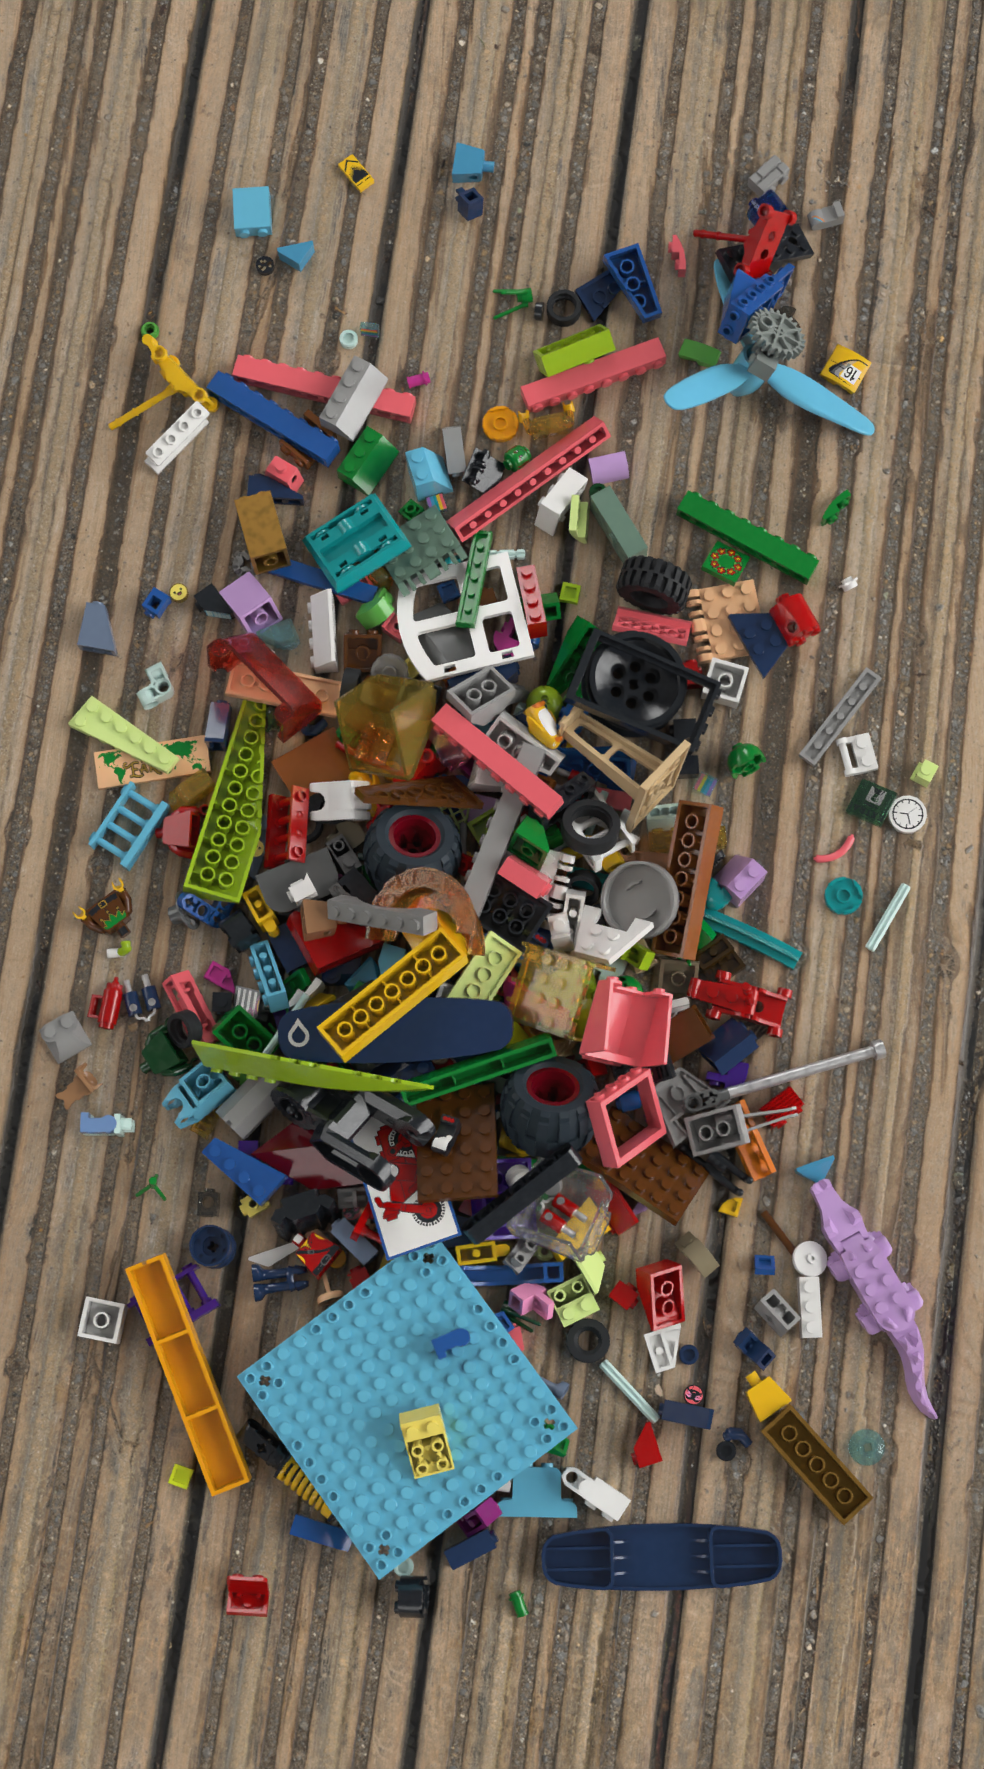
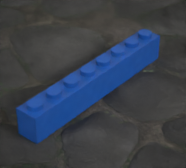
M218 370L206 387L209 396L214 397L220 403L276 437L282 438L289 445L327 468L341 451L336 438L324 435L321 429L311 427L303 418H296L290 410L286 408L283 410L275 401L271 399L268 401L260 392L250 390L241 381H235L229 373L224 374Z

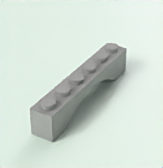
M339 895L327 900L328 919L421 936H425L438 929L437 911L380 907L365 903L357 897Z

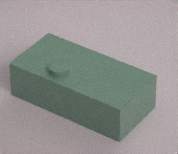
M609 485L591 495L590 510L622 563L632 556L644 555L647 557L648 546L611 486Z

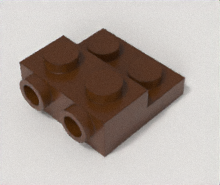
M349 629L348 633H344V670L346 667L360 669L361 672H371L374 661L382 655V633H378V630H367V633H359L358 629Z

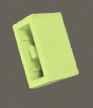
M583 1274L546 1291L549 1298L554 1301V1309L564 1328L600 1310Z

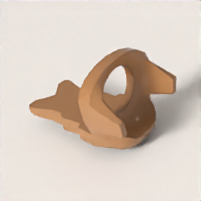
M86 1062L74 1070L77 1076L67 1086V1089L55 1095L57 1099L64 1100L66 1110L70 1109L75 1101L81 1100L85 1095H90L103 1085V1083L98 1084L93 1074L83 1071L87 1066Z

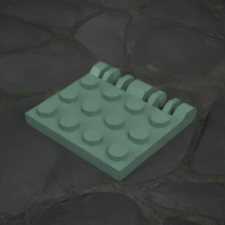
M433 505L399 527L412 546L406 552L385 564L405 597L410 594L406 583L415 591L417 588L412 580L417 576L424 585L427 582L422 573L425 572L431 581L442 574L436 564L440 563L444 570L447 571L449 568L444 559L450 556L451 561L456 565L459 562L454 556L455 552L461 561L468 556L437 506Z

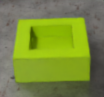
M563 582L559 602L577 605L581 585Z

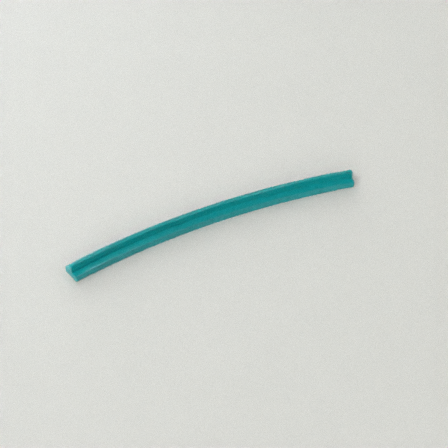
M572 866V871L567 872L566 877H568L569 874H571L575 870H580L583 868ZM596 872L595 874L599 877L602 884V892L603 885L609 875ZM575 881L572 884V887L594 892L592 885L586 881ZM705 908L703 919L715 933L724 934L725 937L749 947L792 970L796 966L803 952L748 924L718 911Z

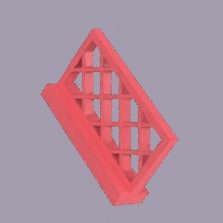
M618 606L612 631L650 633L668 643L686 646L692 622Z

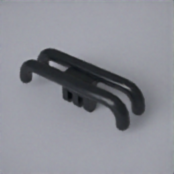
M681 1144L680 1150L685 1155L703 1166L710 1176L736 1196H742L744 1191L722 1175L726 1168L747 1184L753 1183L751 1176L745 1174L719 1152L709 1153L710 1156L704 1161L699 1156L693 1157L692 1150L686 1144Z

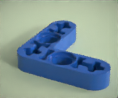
M188 892L181 893L177 899V904L181 909L214 928H220L218 924L229 916L235 903L228 902L225 907H222L221 901L215 900L212 905H209ZM187 898L188 901L194 903L193 906L188 905L185 902V899ZM203 905L205 911L202 915H199L198 908ZM214 916H216L217 922L213 920Z

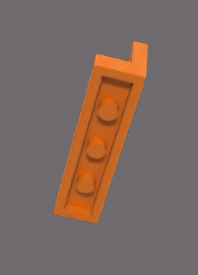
M744 1099L735 1103L741 1104L743 1114L750 1113ZM753 1118L745 1119L747 1129L756 1126ZM758 1129L748 1132L750 1143L735 1147L747 1175L753 1178V1182L776 1172Z

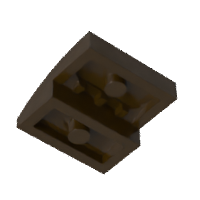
M724 934L698 950L695 961H700V970L706 979L711 982L718 981L715 978L717 970L730 972L732 978L746 968V965L737 955L734 947Z

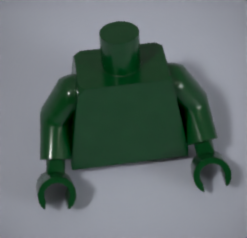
M169 1017L165 1020V1025L158 1026L147 1036L144 1044L145 1048L141 1052L145 1061L140 1064V1069L145 1074L152 1070L155 1075L161 1074L164 1077L179 1076L193 1069L192 1062L199 1060L198 1058H193L189 1064L186 1063L189 1060L185 1053L169 1037L167 1030Z

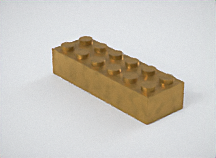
M791 1404L784 1407L759 1430L763 1437L840 1524L845 1525L874 1498Z

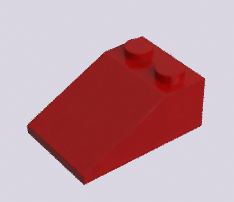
M665 1259L636 1268L637 1289L651 1331H657L684 1322L682 1265Z

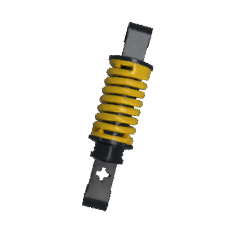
M248 1419L236 1435L239 1442L246 1445L257 1456L266 1461L267 1466H272L276 1470L274 1478L282 1482L284 1481L286 1486H290V1489L296 1491L298 1496H302L303 1500L308 1501L309 1505H315L314 1508L317 1511L321 1510L320 1513L327 1518V1521L333 1520L335 1516L284 1443L263 1428L259 1422L254 1419Z

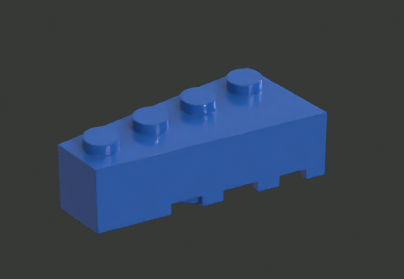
M639 243L604 254L602 261L643 324L661 318L662 310Z

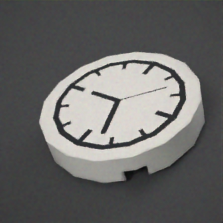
M913 796L897 798L890 805L888 811L890 824H892L896 831L904 834H912L918 831L925 824L927 818L923 802Z

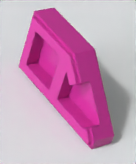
M212 961L203 978L235 995V986L230 970Z

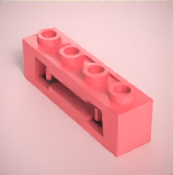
M186 970L170 975L162 985L176 1013L187 1009L193 1011L198 1016L202 1025L203 1035L201 1042L215 1044L219 1041L212 1033V1027L216 1022L190 971ZM172 990L177 991V997L180 998V1000L177 1001ZM182 1021V1025H183V1027H184V1029H185V1031H186V1033H187V1035H188V1031H187L186 1025H185L184 1022Z

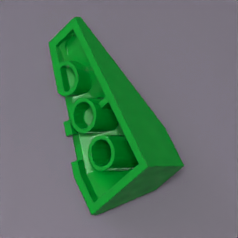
M577 615L566 633L547 681V686L555 688L560 694L569 687L591 632L594 628L600 630L599 628ZM597 641L593 652L601 644V642Z

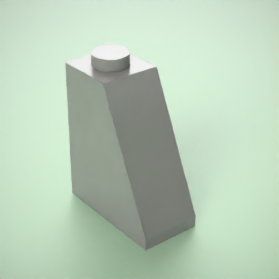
M461 426L442 428L448 474H452V477L463 476V472L466 470Z

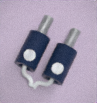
M148 974L141 976L144 988L141 991L147 1011H153L148 1018L139 1017L143 1012L137 991H132L130 981L124 980L123 984L126 993L123 994L128 1016L130 1018L136 1017V1019L144 1020L145 1022L150 1021V1018L156 1014V1010L161 1008L155 985H151Z

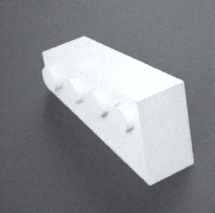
M505 710L497 717L485 734L514 758L517 748L522 747L524 742L546 750L539 771L550 776L566 756L558 749L552 750L543 745L534 735L529 733L528 727Z

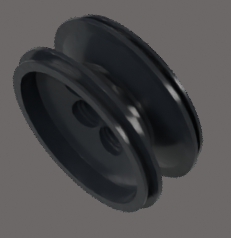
M625 631L613 635L684 666L676 650L668 642L655 635L638 631ZM601 643L591 655L581 679V695L583 699L658 731L666 726L679 711L687 691V679L604 643ZM630 665L636 666L638 672H633L630 669ZM613 672H618L621 678H615ZM645 677L652 678L653 683H647ZM630 684L635 686L634 690L629 688ZM611 690H616L619 693V697L612 696ZM643 695L650 696L651 702L645 701ZM627 701H630V702L633 703V705H634V708H633V709H630V708L627 707V705H626V702H627ZM589 713L594 720L622 737H644Z

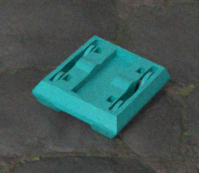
M375 493L362 499L302 539V542L337 594L350 588L406 552L412 546ZM379 548V551L377 553H374V550Z

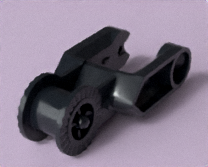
M291 1083L286 1089L275 1087L270 1095L274 1105L289 1121H292L293 1124L298 1125L300 1128L314 1130L310 1143L327 1161L382 1192L386 1191L396 1179L391 1174L393 1166L379 1154L368 1152L351 1142L370 1118L373 1117L396 1130L412 1144L423 1147L436 1133L434 1124L425 1114L387 1092H347L345 1090Z

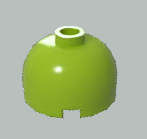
M547 685L534 688L528 695L526 708L543 699H547V709L553 713L556 719L559 718V713L563 707V699L560 693L555 688Z

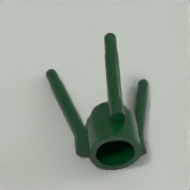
M507 1300L503 1302L500 1312L504 1311L513 1323H516L530 1333L533 1332V1329L517 1320L516 1317L531 1324L541 1326L540 1322L524 1315H519L508 1306Z

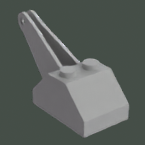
M490 665L447 690L446 699L469 722L484 726L496 719L507 705L526 700L529 691L525 690V687L522 685L508 682Z
M735 1104L684 1118L693 1157L750 1143L749 1131L799 1115L798 1113L786 1115L748 1129L745 1119L780 1114L796 1110L797 1108L794 1106L786 1109L743 1114L741 1104Z

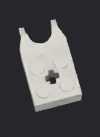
M566 1467L561 1475L564 1484L585 1499L584 1504L593 1510L599 1508L603 1511L601 1515L610 1522L613 1519L618 1521L631 1502L628 1497L597 1476L592 1479L575 1467ZM568 1472H575L578 1478L575 1482L570 1483L566 1480Z

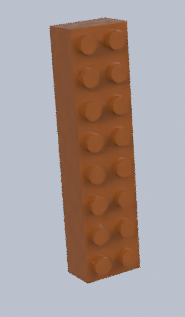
M679 800L666 867L678 888L679 908L674 921L668 929L660 935L653 937L651 951L656 954L693 961L696 959L724 810L723 807Z

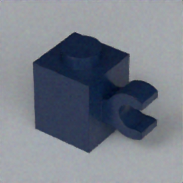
M463 187L456 189V193H458V196L455 197L458 202L457 211L467 221L483 215L484 198L474 187L466 191Z

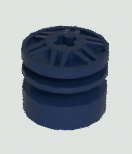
M204 1225L192 1234L189 1241V1250L192 1258L197 1263L211 1269H221L234 1259L237 1244L229 1231L216 1225ZM214 1243L219 1245V1248H216V1252L211 1250L214 1247Z

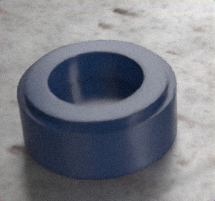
M684 1345L679 1350V1359L686 1365L694 1364L699 1358V1352L693 1345Z

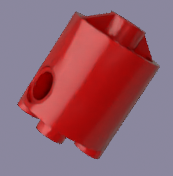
M785 593L775 599L777 604L769 610V613L789 647L795 644L798 647L806 642L807 637L815 636L821 632L818 621L801 593L791 596Z

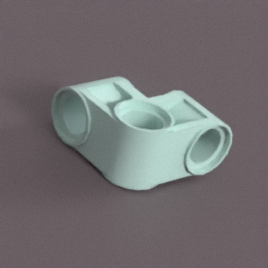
M161 661L145 669L151 684L136 693L145 710L154 708L174 695V688ZM163 686H169L167 691H160Z

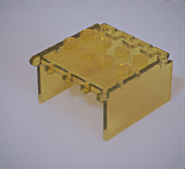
M522 941V945L526 947L523 959H517V962L521 963L518 977H512L511 981L516 982L512 997H506V1000L511 1001L509 1009L512 1012L513 1021L562 1038L582 1042L583 1036L575 1034L578 1023L573 1022V1019H579L583 1004L578 1001L579 999L585 1000L589 984L584 983V981H590L594 967L615 972L616 968L553 948Z

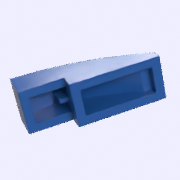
M298 1513L295 1515L289 1533L349 1552L352 1540L342 1527Z

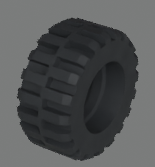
M644 555L629 557L623 563L616 584L619 596L624 598L626 602L642 610L661 615H673L681 612L685 608L692 587L690 576H688L687 572L682 571L680 567L673 565L671 562L663 561V559H656L651 556L645 557Z

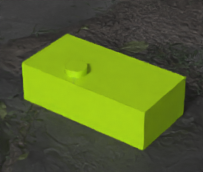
M598 324L533 351L539 371L545 376L550 377L582 363L590 364L595 361V358L612 352L616 348L610 330Z

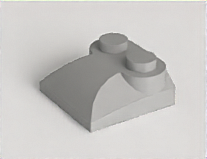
M73 1011L59 1016L39 1030L42 1039L46 1042L58 1064L92 1045Z

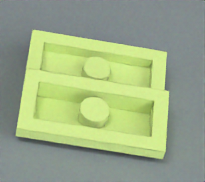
M572 495L569 532L576 540L587 544L589 503L581 502L579 495Z

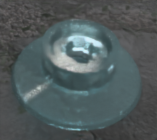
M861 1429L851 1437L849 1452L857 1463L870 1466L882 1459L885 1452V1444L883 1438L876 1431ZM870 1443L871 1451L865 1452L864 1444Z

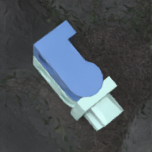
M81 1112L80 1132L85 1136L117 1135L118 1137H124L125 1133H135V1120L125 1118L121 1114H114V1117L112 1115H105L102 1118H94L89 1112Z

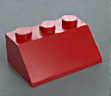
M600 1175L585 1186L587 1189L585 1191L586 1196H590L598 1206L597 1208L609 1222L608 1225L611 1228L610 1232L612 1235L616 1233L617 1236H620L638 1224L639 1220L616 1186Z

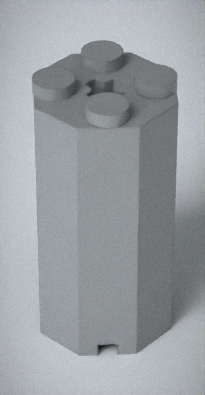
M258 1077V1080L247 1079L218 1108L216 1113L245 1140L276 1108L270 1096L271 1091L275 1087L286 1089L291 1083L276 1080V1084L264 1082L262 1077Z

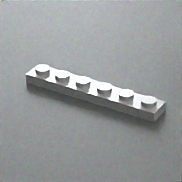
M866 667L800 752L799 757L814 767L882 678Z

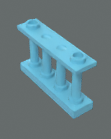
M132 781L128 785L125 784L120 792L121 796L98 830L91 834L89 837L90 842L88 843L94 850L100 845L121 858L120 865L127 871L131 870L155 834V829L161 825L171 810V807L166 802L161 801L160 804H154L135 792L137 787ZM129 798H132L150 809L153 815L149 820H144L126 809L124 805ZM119 813L141 826L142 831L139 836H134L113 823ZM108 829L131 842L132 846L128 852L122 851L103 839Z

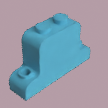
M532 1463L513 1478L512 1497H500V1501L497 1503L503 1513L499 1517L577 1518V1506L573 1499L561 1498V1472L558 1468L553 1467V1463H541V1467H533Z

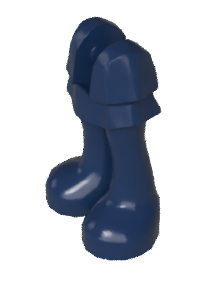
M259 1264L251 1265L253 1282L277 1278H286L287 1280L277 1283L254 1284L255 1302L262 1301L265 1295L270 1293L300 1291L309 1287V1281L300 1280L294 1282L293 1275L308 1273L305 1266L295 1265L294 1267L288 1266L286 1268L268 1270L262 1269Z

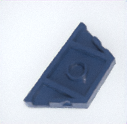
M770 613L728 615L730 623L762 679H764L787 649V642Z

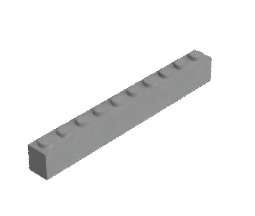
M524 742L522 747L517 748L515 758L537 776L546 750ZM504 783L500 791L503 793L501 799H497L493 810H496L493 817H489L486 824L488 831L486 835L482 834L479 845H481L479 853L475 852L472 858V863H474L472 870L468 869L464 880L467 881L465 887H461L458 892L457 898L459 902L457 906L453 905L450 912L452 923L472 931L475 930L525 807L519 800L520 796L515 792L514 794L508 792L504 787Z

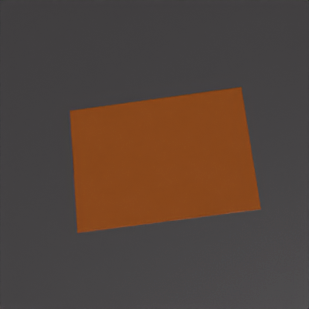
M334 726L271 761L290 793L292 785L309 789L310 783L346 781L351 772L362 770L360 766L357 768L349 754L335 748L336 742L340 740L337 737ZM309 791V797L315 794L314 792Z

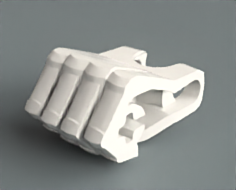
M346 780L310 783V791L321 793L325 799L324 807L321 810L310 812V820H370L371 815L367 810L371 809V804L363 803L354 794L355 787L370 785V782Z

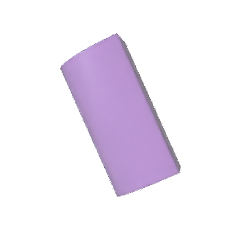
M625 451L588 459L592 484H605L629 478Z

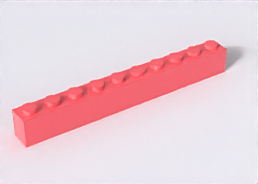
M246 354L237 356L232 373L234 380L237 382L241 381L249 386L327 404L341 380V377L336 375L331 377L319 371L310 372L302 367L293 368L285 363L276 364L268 359L259 360ZM385 388L370 414L411 424L416 407V397L408 392L399 393L391 388Z
M593 416L521 469L511 474L448 519L446 522L455 537L463 543L609 439L611 435L604 421Z

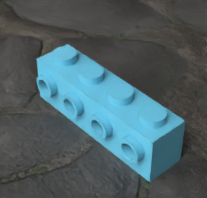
M268 940L251 945V956H248L251 967H255L253 969L255 979L260 980L257 984L260 993L264 992V995H262L264 1006H269L271 1013L290 1008L286 990Z

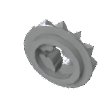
M248 550L239 552L234 557L232 564L236 575L241 577L250 571L256 577L257 575H255L252 563H250L251 569L247 566L242 567L244 565L243 559L248 562L251 561Z

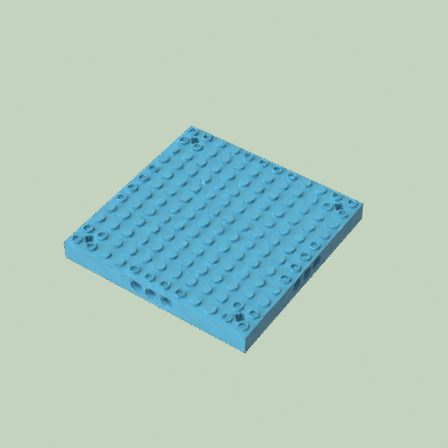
M442 1242L394 1258L237 1376L379 1580L578 1429ZM426 1254L434 1255V1258H432L434 1262L431 1264L429 1262L425 1263L424 1260L426 1258L424 1256ZM459 1328L467 1330L471 1337L468 1345L464 1347L457 1346L446 1351L447 1357L439 1360L431 1340ZM263 1376L270 1377L269 1385H262L261 1382L264 1381L262 1379ZM439 1403L455 1469L415 1479L400 1427L399 1413ZM547 1418L548 1420L553 1419L555 1421V1424H553L555 1426L554 1429H545L544 1425L546 1423L544 1421ZM381 1544L389 1546L388 1555L380 1553L379 1550L382 1549L380 1547Z

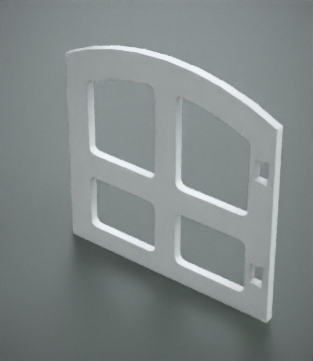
M508 551L490 555L486 571L497 568L501 570L508 598L505 601L479 606L475 629L469 628L475 650L474 657L434 665L422 648L418 636L455 627L457 612L414 621L413 609L416 590L413 591L410 585L406 583L410 594L404 597L401 591H398L397 620L400 636L410 661L427 683L483 670L490 665L496 667L535 657ZM468 561L460 562L456 565H448L449 569L447 571L443 567H439L442 574L431 581L425 572L422 573L427 582L424 585L419 581L418 576L412 581L415 583L416 588L450 579H457L460 593H462ZM511 614L519 645L513 648L490 652L482 623L483 620ZM513 653L514 655L513 657L502 658V655ZM454 666L456 667L455 671L445 673L444 669Z

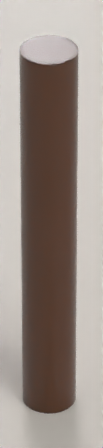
M765 1210L760 1215L791 1256H793L795 1246L769 1212Z

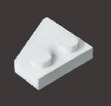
M680 1323L644 1334L655 1373L675 1368L681 1330Z

